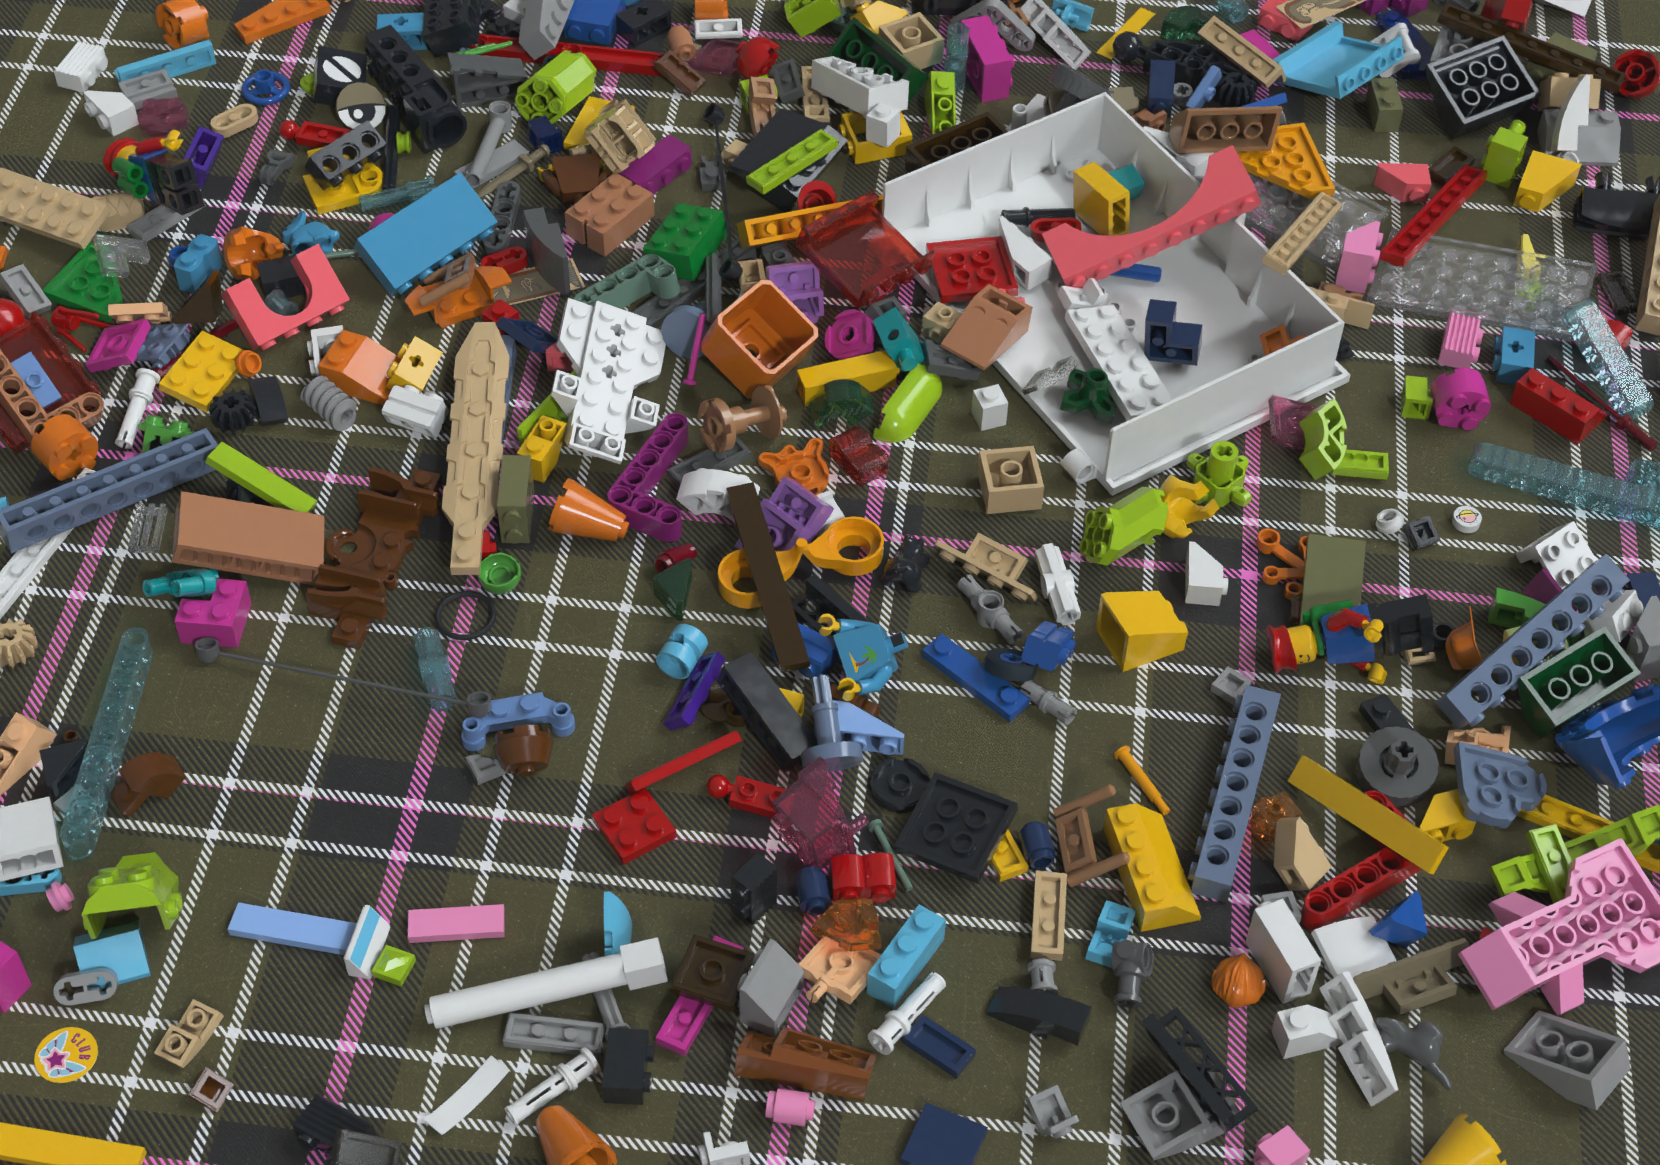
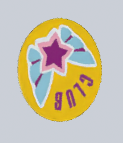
M77 1027L58 1029L47 1035L38 1045L34 1056L36 1070L44 1079L55 1083H67L79 1079L93 1067L98 1055V1045L92 1034L84 1029Z

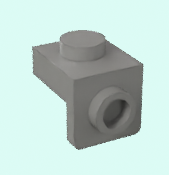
M1053 1085L1025 1099L1041 1136L1052 1134L1054 1139L1062 1137L1073 1131L1070 1125L1079 1122L1077 1115L1071 1116L1058 1085Z

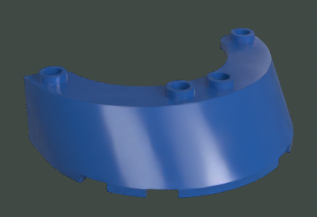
M1652 683L1630 691L1632 695L1630 697L1621 698L1622 700L1617 701L1611 699L1573 719L1561 728V733L1555 735L1557 745L1596 783L1612 785L1614 789L1630 784L1632 782L1630 778L1636 774L1633 766H1626L1631 763L1630 759L1650 752L1651 746L1660 742V683L1655 686Z

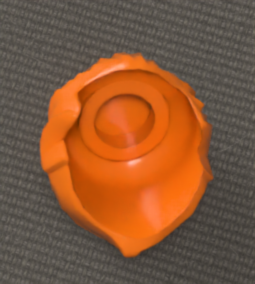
M1245 953L1222 960L1216 969L1213 970L1212 989L1231 1008L1237 1009L1255 1004L1260 1001L1264 994L1266 980L1264 979L1262 969Z

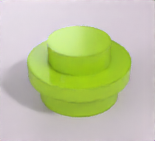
M309 73L300 80L301 88L309 95H313L314 73Z

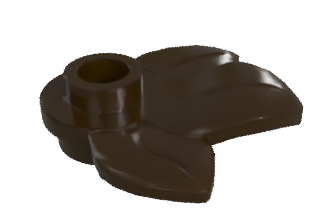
M712 685L709 694L710 703L700 708L702 714L711 721L726 722L733 727L748 725L742 715H736L740 713L723 689L718 685Z

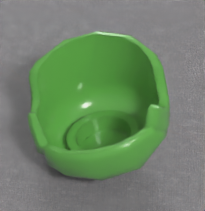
M502 552L494 553L481 561V572L477 576L480 584L487 592L495 595L507 594L518 585L521 578V567L519 562L511 555Z

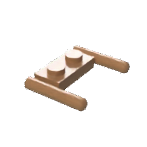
M470 252L424 279L423 283L426 286L434 284L445 278L446 284L421 296L418 299L419 304L425 307L457 289L460 290L467 287L473 281L476 260L473 254Z
M1111 784L1053 809L1054 815L1057 818L1055 823L1064 869L1068 874L1067 882L1070 887L1079 885L1130 862V855L1124 851L1097 863L1090 823L1085 808L1114 796L1116 789Z

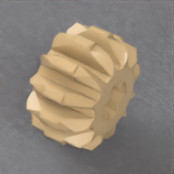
M9 618L7 623H0L1 668L9 664L14 669L16 663L19 662L26 665V658L34 657L35 649L38 648V641L30 624L26 625L22 619L14 623Z

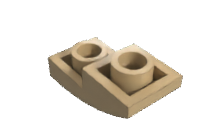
M193 999L178 1025L171 1024L154 1054L184 1068L205 1045L224 1015Z

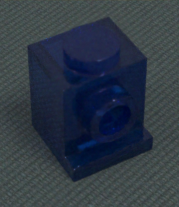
M546 115L528 121L529 140L536 150L538 145L540 148V145L545 144L549 147L550 154L563 151L562 131L557 129L554 123L551 124Z

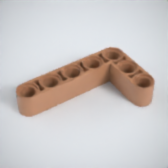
M0 349V368L2 369L0 372V403L30 445L34 434L41 432L45 428L42 424L54 416L61 414L71 415L79 420L86 429L101 420L104 401L99 394L94 392L85 393L47 414ZM7 388H14L18 391V393L10 395L7 394L4 390H6ZM92 405L97 408V411L88 412L84 407ZM23 410H30L34 413V415L26 417L23 416L20 412Z

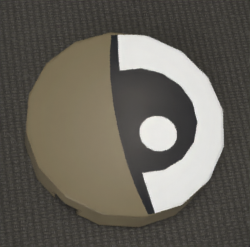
M356 82L346 86L340 92L336 100V113L340 122L350 130H353L367 120L376 128L385 115L386 104L382 94L375 87L367 83Z

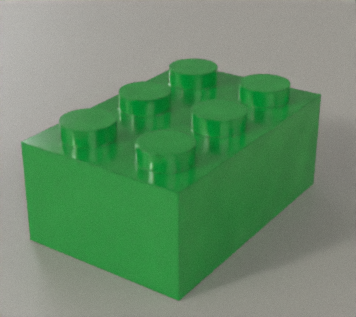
M677 203L643 247L644 255H659L675 267L677 278L694 281L706 265V256H711L712 253H715L727 236L723 210Z

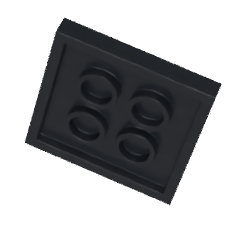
M934 772L894 844L895 852L979 884L1018 811V804Z

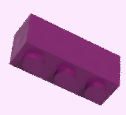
M669 134L656 143L640 159L636 158L629 164V167L618 174L632 181V186L637 184L652 192L654 196L656 192L670 184L676 177L686 172L692 166L691 147Z

